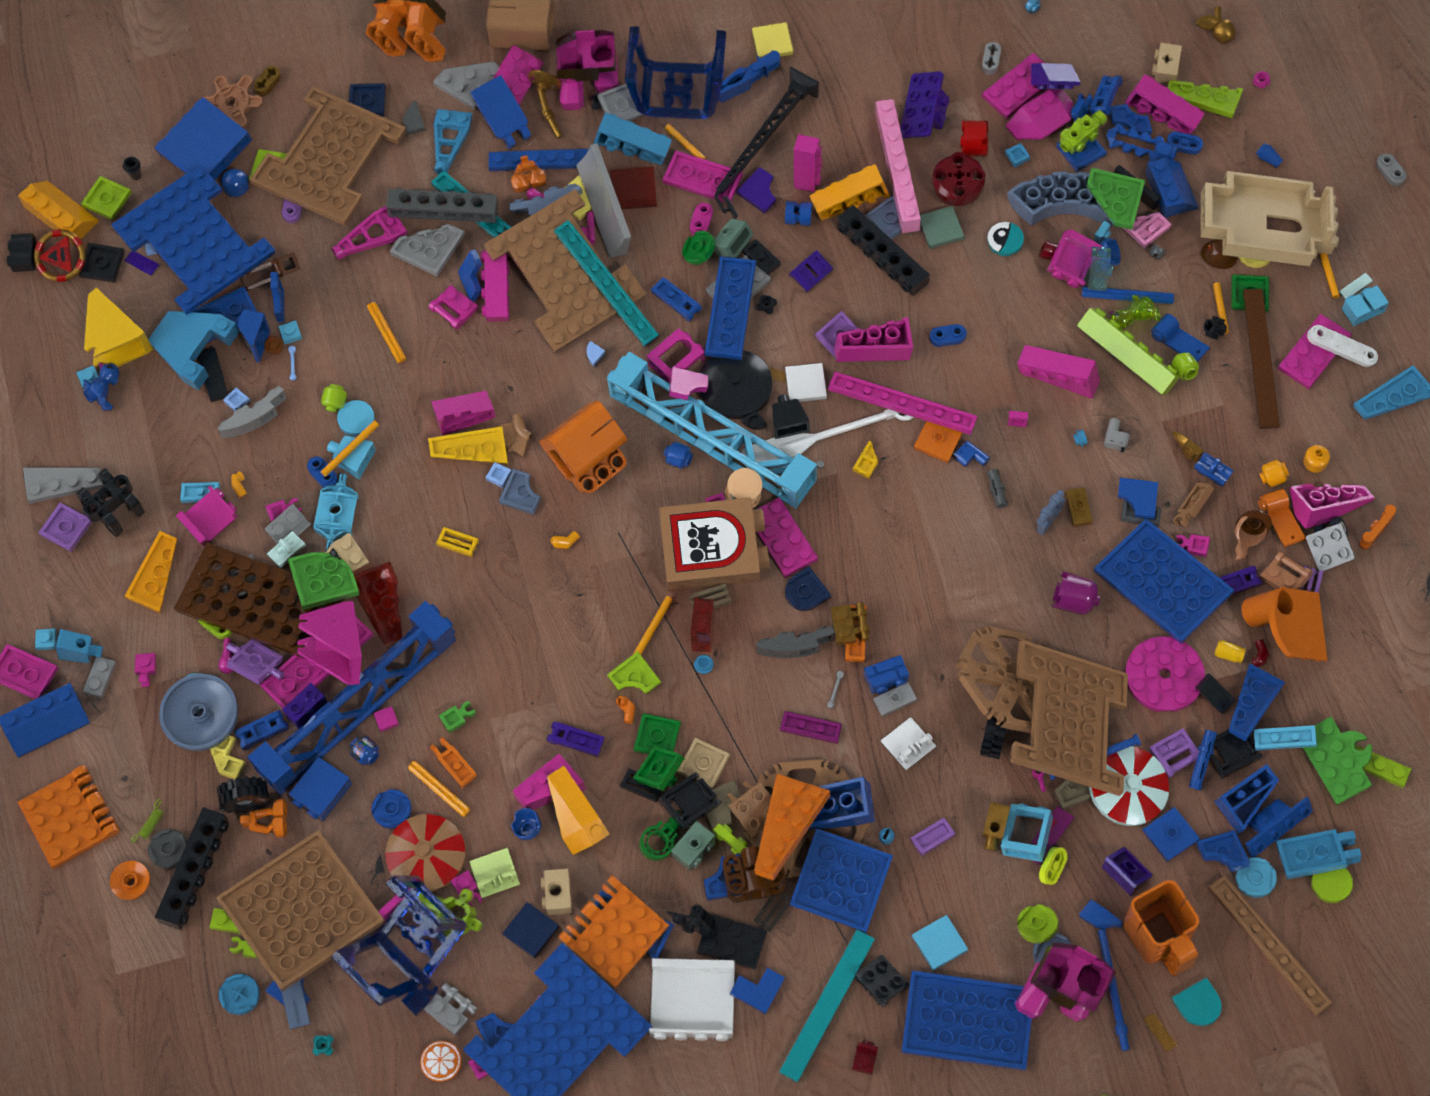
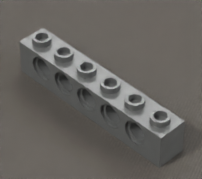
M396 188L389 189L386 209L388 217L496 223L499 203L497 195L491 193L475 194L473 192L457 193L455 191L439 192L437 190L421 191L419 189L403 190Z

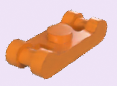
M1387 505L1381 515V519L1379 521L1376 519L1369 528L1371 531L1363 534L1359 542L1361 549H1369L1389 525L1396 513L1394 505Z

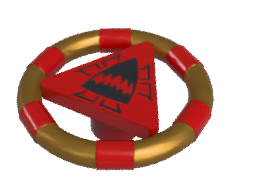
M64 229L52 230L43 235L37 242L34 250L36 268L41 275L54 282H65L76 277L83 269L86 260V250L81 239L73 232ZM65 236L41 255L43 247L49 239ZM69 238L79 250V259L73 270ZM41 260L70 273L63 275L51 274L44 267Z

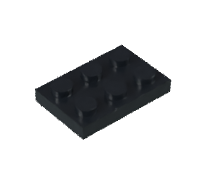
M710 914L717 920L715 932L719 936H702L697 954L718 960H734L735 965L756 971L767 930Z

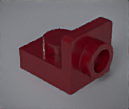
M862 1041V1043H857L852 1071L869 1075L873 1074L878 1047L874 1046L873 1042Z

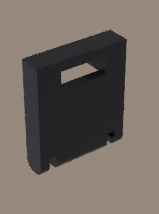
M1229 729L1216 735L1212 750H1217L1224 764L1220 766L1214 754L1210 756L1209 761L1221 779L1263 758L1261 753L1253 756L1258 751L1255 750V742L1251 735L1247 741L1229 733Z
M697 772L659 796V802L682 830H685L721 804L719 799L712 802L716 798V794L703 778L696 781V783L694 782L699 777ZM675 802L684 813L681 817L671 806V803Z

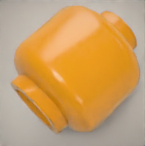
M1313 445L1307 449L1303 458V464L1312 473L1322 472L1330 461V454L1325 447Z
M1273 460L1262 465V473H1259L1263 484L1267 483L1271 488L1285 483L1287 476H1289L1285 463L1279 460Z

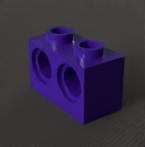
M310 683L282 710L286 718L299 729L327 703V700Z

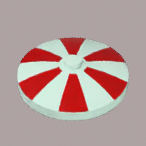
M1132 746L1107 756L1106 770L1124 775L1123 794L1118 796L1089 787L1091 798L1100 813L1112 822L1124 826H1138L1154 819L1165 807L1169 795V781L1161 763L1149 752Z

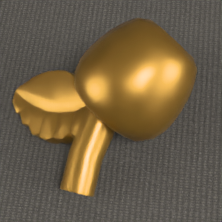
M1219 6L1214 7V16L1204 15L1196 20V24L1201 29L1212 30V35L1221 44H1226L1236 37L1234 24L1231 20H1222L1221 7Z

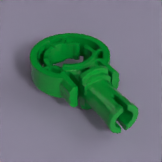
M672 817L660 830L658 829L663 824L661 820L657 825L648 827L642 833L639 839V849L647 859L652 861L664 860L674 848V841L678 834L675 833L670 840L669 837L679 825ZM645 835H648L647 838L645 839L646 842H645V845H644V837H645ZM650 836H657L663 840L665 848L661 852L654 851L649 847L648 839Z

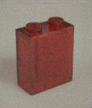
M654 166L611 170L610 179L621 210L657 207Z
M694 598L690 632L692 651L709 653L712 651L715 622L714 599Z

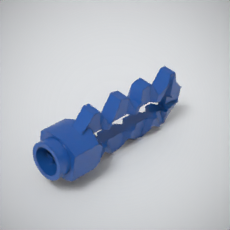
M1117 124L1114 128L1108 130L1106 135L1110 149L1122 146L1123 153L1135 150V156L1139 158L1149 153L1150 161L1164 157L1174 160L1178 147H1174L1173 144L1166 143L1162 136H1157L1152 140L1148 132H1143L1139 135L1136 129L1130 128L1126 131L1121 124ZM1117 133L1156 145L1155 151L1116 140Z

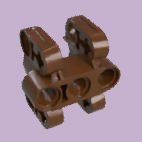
M759 847L744 848L738 857L736 855L726 856L723 860V870L729 899L732 902L740 903L783 893L786 888L784 866L775 879L770 880L755 875L754 869ZM731 869H734L736 874L732 875ZM736 879V882L741 881V883H733L732 880ZM783 884L780 889H773V887ZM731 893L742 894V896L735 898Z

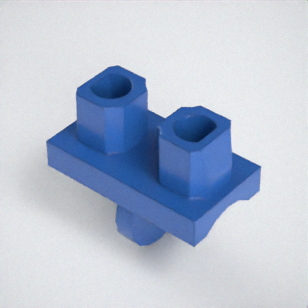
M1206 452L1194 466L1198 473L1207 476L1214 483L1222 487L1234 472V470L1221 463V459H1215Z

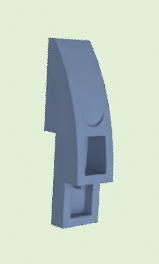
M568 184L566 188L550 187L549 190L544 191L545 198L537 196L528 201H525V199L514 200V203H509L510 211L513 214L528 212L529 216L574 189L581 195L583 189L577 186V184Z

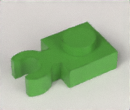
M469 701L464 702L459 710L455 705L439 715L449 734L466 724L464 718H471L476 715L474 709L470 712L466 711L471 706Z

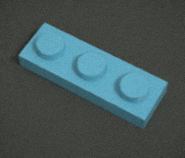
M1315 725L1254 729L1256 751L1317 747Z

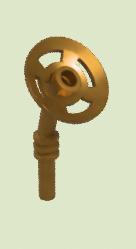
M531 70L527 76L537 86L542 107L541 113L545 121H548L556 138L559 139L563 135L554 119L555 115L551 111L552 109L548 106L545 91L559 90L562 83L558 78L547 72Z

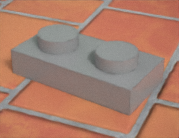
M96 657L83 689L84 694L103 699L117 663L110 659Z

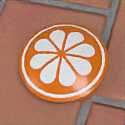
M448 1041L431 1043L424 1049L420 1058L422 1072L427 1078L436 1082H444L455 1078L461 1067V1054L458 1048Z

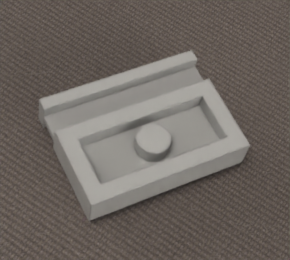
M292 504L263 530L278 544L280 539H284L292 531L297 536L300 535L311 523Z

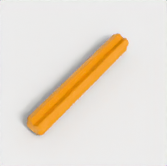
M376 302L368 304L367 308L397 363L404 362L406 356Z
M414 760L409 764V770L462 817H465L470 812V808L417 761Z

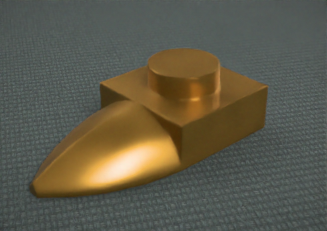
M1173 431L1172 434L1175 440L1183 448L1182 453L1188 460L1197 463L1202 457L1204 450L1183 434Z

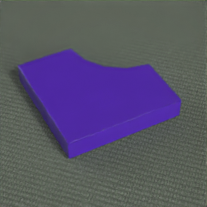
M759 167L737 190V195L765 214L776 202V198L770 191V185L774 180V176Z

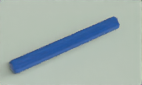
M1087 286L1082 288V297L1165 304H1173L1174 302L1173 293Z

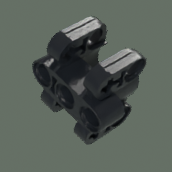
M104 468L97 474L101 483L105 484L93 495L82 487L76 492V495L83 505V511L89 521H101L115 537H118L123 532V529L118 520L111 514L123 503L137 517L143 515L145 511L139 500L132 494L133 487L127 476L117 475L113 477ZM112 497L110 500L105 501L106 498Z

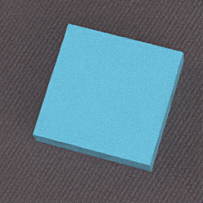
M947 915L912 934L914 942L932 971L968 951L967 946Z

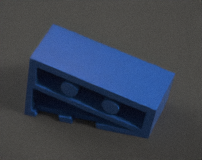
M1266 764L1214 801L1237 834L1245 830L1279 779Z

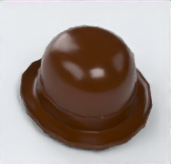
M1216 239L1207 242L1201 249L1202 259L1212 267L1228 269L1237 262V257L1222 255V240Z

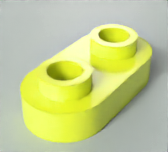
M1052 847L1049 850L1039 871V879L1043 884L1054 885L1058 881L1068 858L1064 848Z

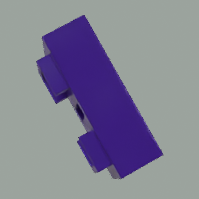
M816 250L793 269L789 277L794 278L808 292L829 274L833 267ZM805 264H807L818 277H815L812 274V272L805 266Z

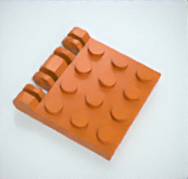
M86 765L73 769L66 776L18 801L52 869L59 867L120 832L117 824L114 823L113 817H108L98 824L97 820L110 811L107 806L104 807L106 803L100 792L97 791V786L93 784L82 791L80 790V787L92 781Z
M611 875L607 882L618 892L614 893L605 884H603L602 888L613 898L606 903L599 894H595L593 897L604 908L602 910L599 909L590 900L582 908L581 912L592 921L588 924L579 915L575 917L576 921L586 928L583 933L580 934L572 925H568L566 928L577 937L576 941L564 930L558 937L617 988L670 925Z

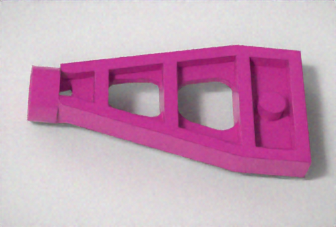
M385 206L367 217L344 237L338 245L332 247V251L339 261L348 255L392 243L398 240L399 237L407 235V230L397 217H388ZM374 224H379L385 233L380 237L371 238L367 231ZM362 234L367 241L355 246L352 243V239Z

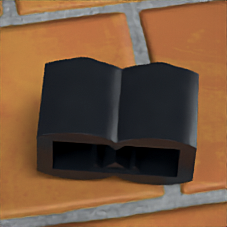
M33 233L12 234L10 240H8V250L10 253L6 261L7 266L13 272L35 271L34 250L37 240Z

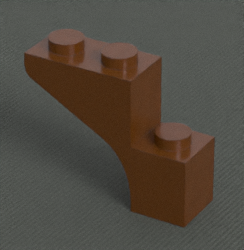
M292 252L255 267L242 276L241 279L246 291L271 282V272H277L281 278L299 271L301 268L295 253Z

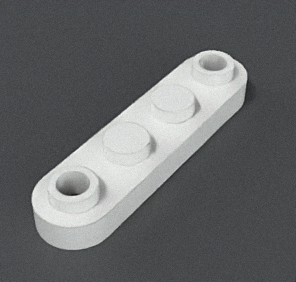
M1315 325L1307 333L1308 340L1312 344L1361 366L1370 367L1378 360V354L1373 348L1324 326Z

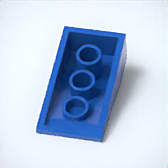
M864 777L818 786L830 790V797L807 831L816 830V828L848 827L875 822L870 783Z

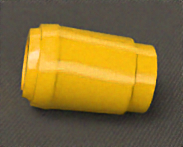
M1219 640L1214 655L1219 659L1242 663L1246 649L1225 640Z

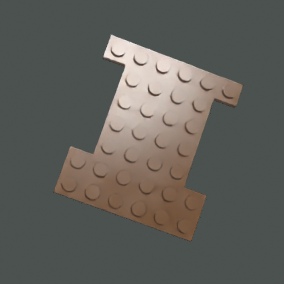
M312 86L304 98V103L316 108V112L284 160L267 153L250 178V184L345 226L363 199L362 194L350 190V186L380 140L384 138L399 144L406 133V127Z
M576 189L483 244L492 261L509 252L547 309L548 313L536 319L534 324L554 353L618 314L554 233L556 228L569 220L601 260L571 215L585 206V202ZM626 264L611 273L634 303L646 296V293Z
M1021 640L1018 643L1016 677L1034 682L1030 746L1016 741L1012 744L1011 763L1120 796L1124 793V775L1106 770L1109 706L1124 710L1127 707L1128 674Z

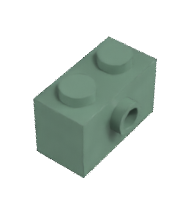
M730 219L715 238L716 245L714 251L719 258L720 256L736 258L754 235L747 222Z
M696 821L671 850V856L691 871L693 867L697 868L703 861L702 857L706 852L710 853L716 845L715 835Z

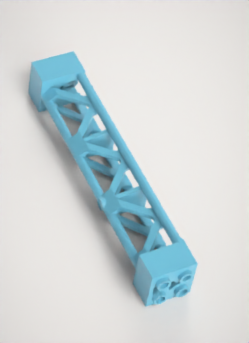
M628 352L626 356H622L617 368L609 373L607 380L610 397L628 408L634 409L734 471L744 468L732 461L733 458L739 460L760 475L762 488L771 492L777 498L780 497L783 502L796 509L817 481L816 463L799 453L794 458L706 406L699 399L696 400L689 395L688 400L656 401L652 384L655 383L669 392L670 383L648 371V362L633 353ZM644 386H646L647 396L640 392ZM636 398L649 408L647 409L633 400ZM684 405V406L677 407V408H672V409H667V408H666V407H671V406ZM702 412L730 429L706 431ZM693 414L695 415L697 426L689 422ZM668 417L673 420L675 425L666 421L665 418ZM686 428L687 430L691 431L693 434L698 436V439L689 435L688 433L683 431V429ZM734 435V436H731V437H726V438H721V439L715 438V437H721V436ZM752 442L780 459L757 462ZM743 444L745 447L746 456L739 452ZM717 447L720 450L724 451L725 456L719 453L718 451L714 450V448ZM782 466L773 469H767L768 467ZM767 477L768 479L777 483L778 486H782V488L779 489L775 487L774 485L765 481L764 478Z

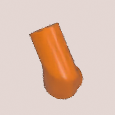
M626 696L617 697L616 704L625 712L623 722L633 724L635 705Z

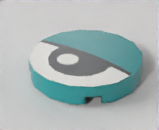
M997 223L988 232L987 243L992 252L999 256H1011V254L1018 253L1023 247V232L1013 223Z

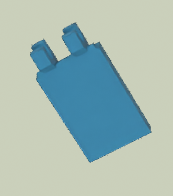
M1336 829L1276 841V847L1287 880L1344 869L1349 864L1361 862L1360 857H1362L1359 848L1344 850V847L1355 845L1356 837L1354 831L1337 833Z

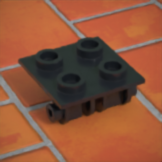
M700 905L692 906L690 915L666 912L673 918L672 921L682 926V930L687 933L693 934V932H698L704 937H710V935L719 936L715 932L717 920Z
M880 955L855 973L857 982L866 988V992L870 991L869 995H873V998L878 1002L877 1004L882 1007L886 1006L891 998L910 985L883 955Z

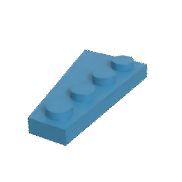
M1412 365L1355 402L1353 407L1364 420L1429 399L1430 384Z

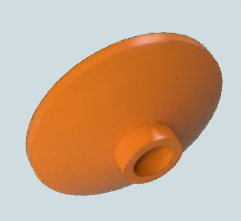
M126 861L119 864L110 876L112 892L123 900H133L142 896L150 884L149 871L142 863L137 861ZM130 880H135L133 885H128Z

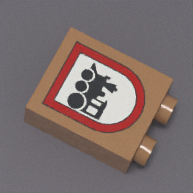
M751 498L659 507L668 591L713 587L722 584L760 581V569L770 568L767 545L757 546L755 532L765 531L763 508L752 509Z

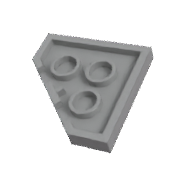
M495 62L443 69L435 78L433 84L476 111L478 106L470 95V91L492 80L500 66Z
M450 224L442 225V228L435 230L428 229L417 232L413 236H402L398 238L390 250V255L438 277L465 236V232Z

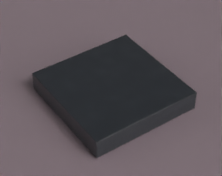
M89 243L85 264L79 273L80 277L115 283L124 257V248Z

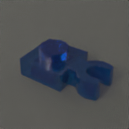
M429 978L423 982L422 989L419 990L415 986L401 1000L415 1016L430 1002L427 997L435 995L439 990L437 986L431 990L427 989V986L431 983Z

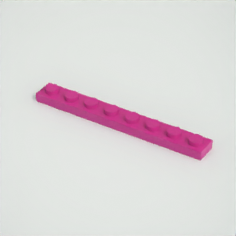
M834 372L829 384V391L969 435L972 434L977 421L976 415L839 372Z

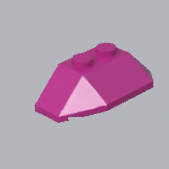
M1049 89L1022 106L1005 128L1016 140H1042L1071 122V111L1074 102L1063 90Z

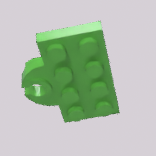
M1332 717L1316 724L1317 747H1305L1303 749L1336 805L1372 787L1370 780L1363 770L1372 759V745H1367L1363 751L1355 749L1357 742L1366 741L1368 738L1357 731L1341 733Z

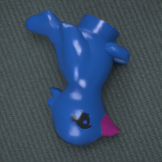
M100 362L98 378L91 382L86 379L83 381L85 389L83 394L90 403L97 401L103 411H110L113 409V406L107 401L109 384L115 386V383H118L120 371L113 363L104 364Z

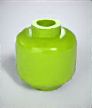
M1190 353L1177 354L1171 366L1178 370L1177 374L1181 380H1191L1198 374L1199 364Z
M330 384L323 390L321 404L326 407V411L336 413L337 410L344 408L347 392L342 386Z

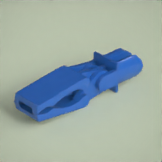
M774 50L762 58L757 56L755 63L744 69L740 67L716 86L718 101L723 103L748 91L751 85L763 76L769 78V73L780 67L779 52Z

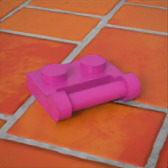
M452 285L428 306L431 311H436L450 322L454 329H459L478 310V306ZM444 304L450 310L456 313L459 317L455 318L448 311L442 308L441 305Z

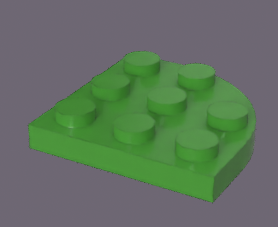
M323 552L308 553L288 558L302 610L359 595L354 574L344 560H339L331 556V554Z

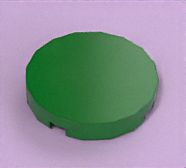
M704 230L695 232V235L692 238L689 237L683 245L682 255L691 265L704 263L715 250V238L708 231Z

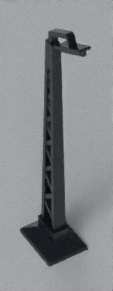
M791 66L788 91L716 188L714 198L722 213L730 211L736 220L739 215L730 199L723 195L724 192L801 99L804 100L808 94L815 98L819 97V82ZM791 94L797 96L795 98H789ZM720 194L723 195V201L727 206L726 209L723 207L722 203L718 198Z

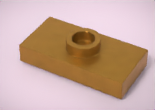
M1085 487L1066 490L1065 494L1073 527L1092 524L1093 520Z

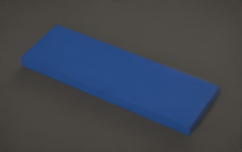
M720 256L705 356L742 360L756 260Z

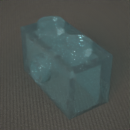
M1092 246L1088 290L1107 291L1108 276H1112L1113 265H1110L1111 248Z

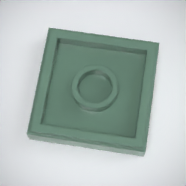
M953 206L920 215V226L929 249L964 239V234Z

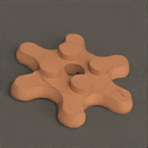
M249 75L242 76L236 84H229L225 76H218L214 80L217 88L216 93L212 96H203L242 128L247 126V119L244 114L251 108H260L263 103L261 96L248 94V90L253 82L252 77ZM231 100H235L233 107L227 105Z

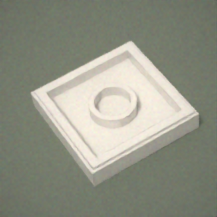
M822 363L785 367L789 400L798 399L799 402L827 399Z

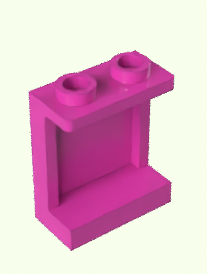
M1072 229L1064 231L1047 271L1052 273V277L1067 281V285L1073 288L1084 286L1086 282L1083 280L1096 253H1100L1102 246Z

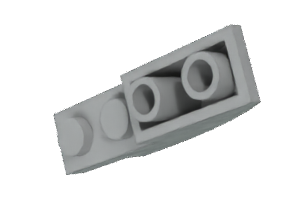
M278 386L270 390L261 401H257L251 409L247 405L238 408L234 415L228 420H224L217 428L221 437L225 439L243 435L272 420L278 415L275 408L287 399L284 390Z

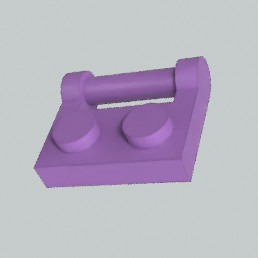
M1184 728L1149 748L1152 755L1163 766L1168 778L1174 776V773L1196 762L1199 753ZM1189 750L1191 755L1169 766L1167 761Z

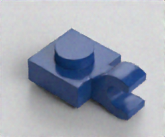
M1083 93L1078 96V100L1071 111L1074 122L1078 118L1089 114L1088 107L1093 101L1091 94L1086 99Z

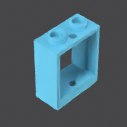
M1024 803L1011 804L1001 843L1003 855L1043 862L1053 821L1051 810L1042 806L1037 808L1030 807ZM1016 815L1043 820L1037 845L1010 841Z

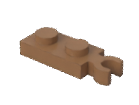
M1196 483L1178 509L1179 515L1173 519V523L1177 527L1180 523L1183 527H1187L1189 519L1196 517L1213 492V486L1207 483Z

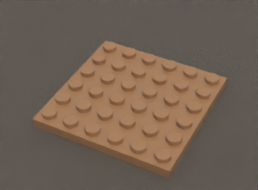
M319 830L216 897L221 907L281 992L385 923L383 917Z

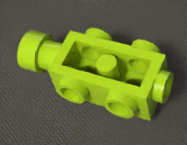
M1098 110L1092 115V118L1086 114L1082 118H1078L1069 129H1064L1060 134V147L1065 152L1069 151L1072 154L1076 151L1078 153L1085 148L1086 142H1093L1098 137L1099 126L1107 122L1106 115Z

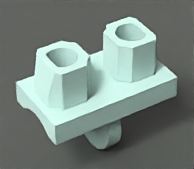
M292 531L284 539H280L278 544L267 555L281 568L288 563V558H292L302 551L306 544Z

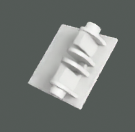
M911 717L881 740V743L905 770L909 769L936 747L931 741L933 740L932 736L929 733L925 734Z

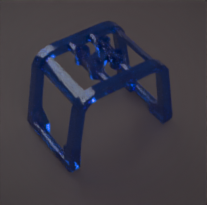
M631 26L624 80L637 111L651 117L687 119L711 117L715 113L722 88L727 32L717 30L713 59L710 63H672L650 60L642 41L640 27ZM635 50L641 65L644 67L641 94L637 84L636 63H633ZM653 71L667 72V77L664 79L666 88L663 93L664 107L650 106ZM674 73H685L682 85L676 84ZM692 73L706 74L703 109H689V106L692 104L691 90L694 86ZM674 95L681 97L682 108H671L675 100Z
M393 875L386 885L403 900L382 928L372 937L336 950L331 957L378 1006L384 1005L422 985L436 970L467 926L463 919L457 918L424 886L425 883L419 876ZM422 893L446 918H437L417 898L419 894ZM407 910L413 915V921L416 924H420L419 926L407 925L401 919ZM396 925L401 929L402 936L405 939H409L419 953L424 952L430 958V961L422 971L387 937ZM444 930H452L448 937L443 934ZM424 936L435 937L442 945L435 952L432 949L431 940L423 939ZM377 946L410 980L390 989L377 982L369 985L352 967L356 964L354 956Z

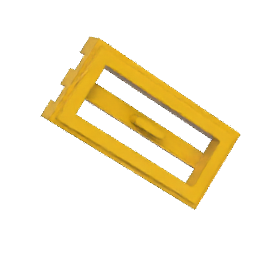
M443 527L436 545L472 558L479 539ZM448 534L472 542V545L444 535Z

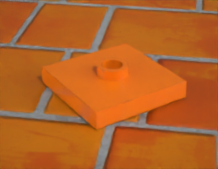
M926 421L914 445V449L949 463L963 432Z

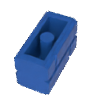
M901 655L864 668V677L872 694H883L889 690L888 688L893 686L897 688L907 684V681H909V673Z

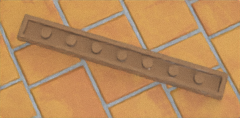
M1225 875L1208 887L1210 892L1315 1016H1318L1332 1005L1333 1002Z

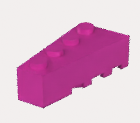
M1146 74L1143 75L1124 103L1128 107L1131 105L1137 108L1136 112L1142 115L1145 112L1153 116V120L1156 122H1166L1169 128L1190 135L1205 114L1198 107L1191 105L1183 97L1177 96L1169 88L1162 86L1154 78Z
M905 317L897 322H894V320L888 321L880 326L871 325L863 330L859 328L838 333L834 345L836 362L910 360L913 342L909 318Z
M1025 345L1017 362L1021 374L1093 399L1100 382L1096 361Z

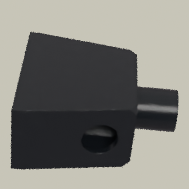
M780 395L777 398L778 403L772 405L775 439L810 432L809 419L799 400H789L788 395Z

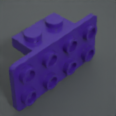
M941 71L915 73L911 76L900 126L902 139L929 137L933 127L935 129H943V124L946 120V110L949 105V96L941 89L944 77Z

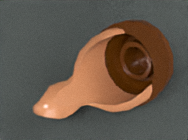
M1251 510L1242 514L1237 519L1235 535L1238 540L1235 548L1236 560L1245 558L1248 548L1258 545L1268 534L1272 520L1266 512Z

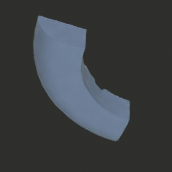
M1063 171L1054 172L1052 175L1047 176L1040 175L1036 179L1020 183L1007 192L1012 208L1030 226L1045 218L1061 214L1081 215L1096 220L1101 224L1106 221L1111 224L1110 228L1113 226V223L1087 188L1090 173L1078 172V174Z

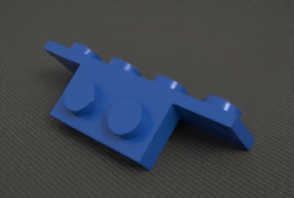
M1305 797L1292 808L1280 799H1276L1254 816L1248 824L1258 834L1246 843L1249 856L1253 858L1263 852L1265 848L1277 841L1304 818L1308 817L1313 812L1309 798Z

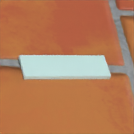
M1364 273L1340 290L1339 293L1346 299L1363 289L1373 280Z

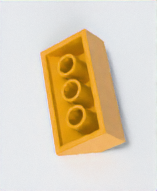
M49 181L31 183L18 195L23 207L53 230H68L82 239L99 222L96 217ZM69 238L70 243L74 246V242Z

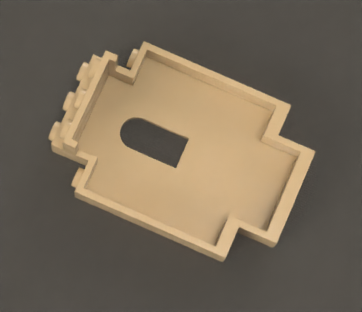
M1227 171L1222 185L1205 182L1202 189L1201 237L1222 240V255L1310 266L1313 259H1316L1317 253L1332 254L1334 247L1337 248L1339 237L1336 236L1338 230V222H1336L1338 208L1335 207L1336 195H1333V187L1326 186L1321 198L1315 197L1316 190H1313V182ZM1267 217L1294 220L1301 225L1302 229L1297 233L1267 229Z

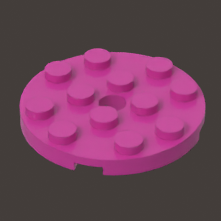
M1164 636L1154 637L1140 643L1130 654L1125 668V673L1128 674V689L1131 695L1141 705L1156 712H1176L1191 705L1200 694L1195 687L1205 677L1204 666L1197 652L1185 642L1180 644L1174 638ZM1162 670L1169 671L1170 677L1162 678L1159 672Z

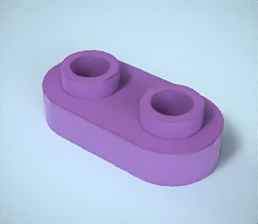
M284 199L282 208L283 219L287 223L297 222L301 217L302 207Z

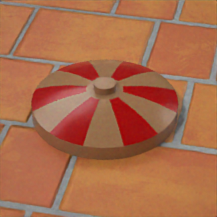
M421 814L403 821L395 828L386 845L385 859L390 874L400 886L404 888L406 885H409L413 891H419L424 894L433 893L446 888L451 884L452 879L460 875L466 860V846L460 831L452 822L438 815Z

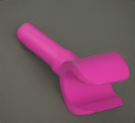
M1033 769L1032 776L1038 779L1041 791L1045 792L1044 772L1037 774Z

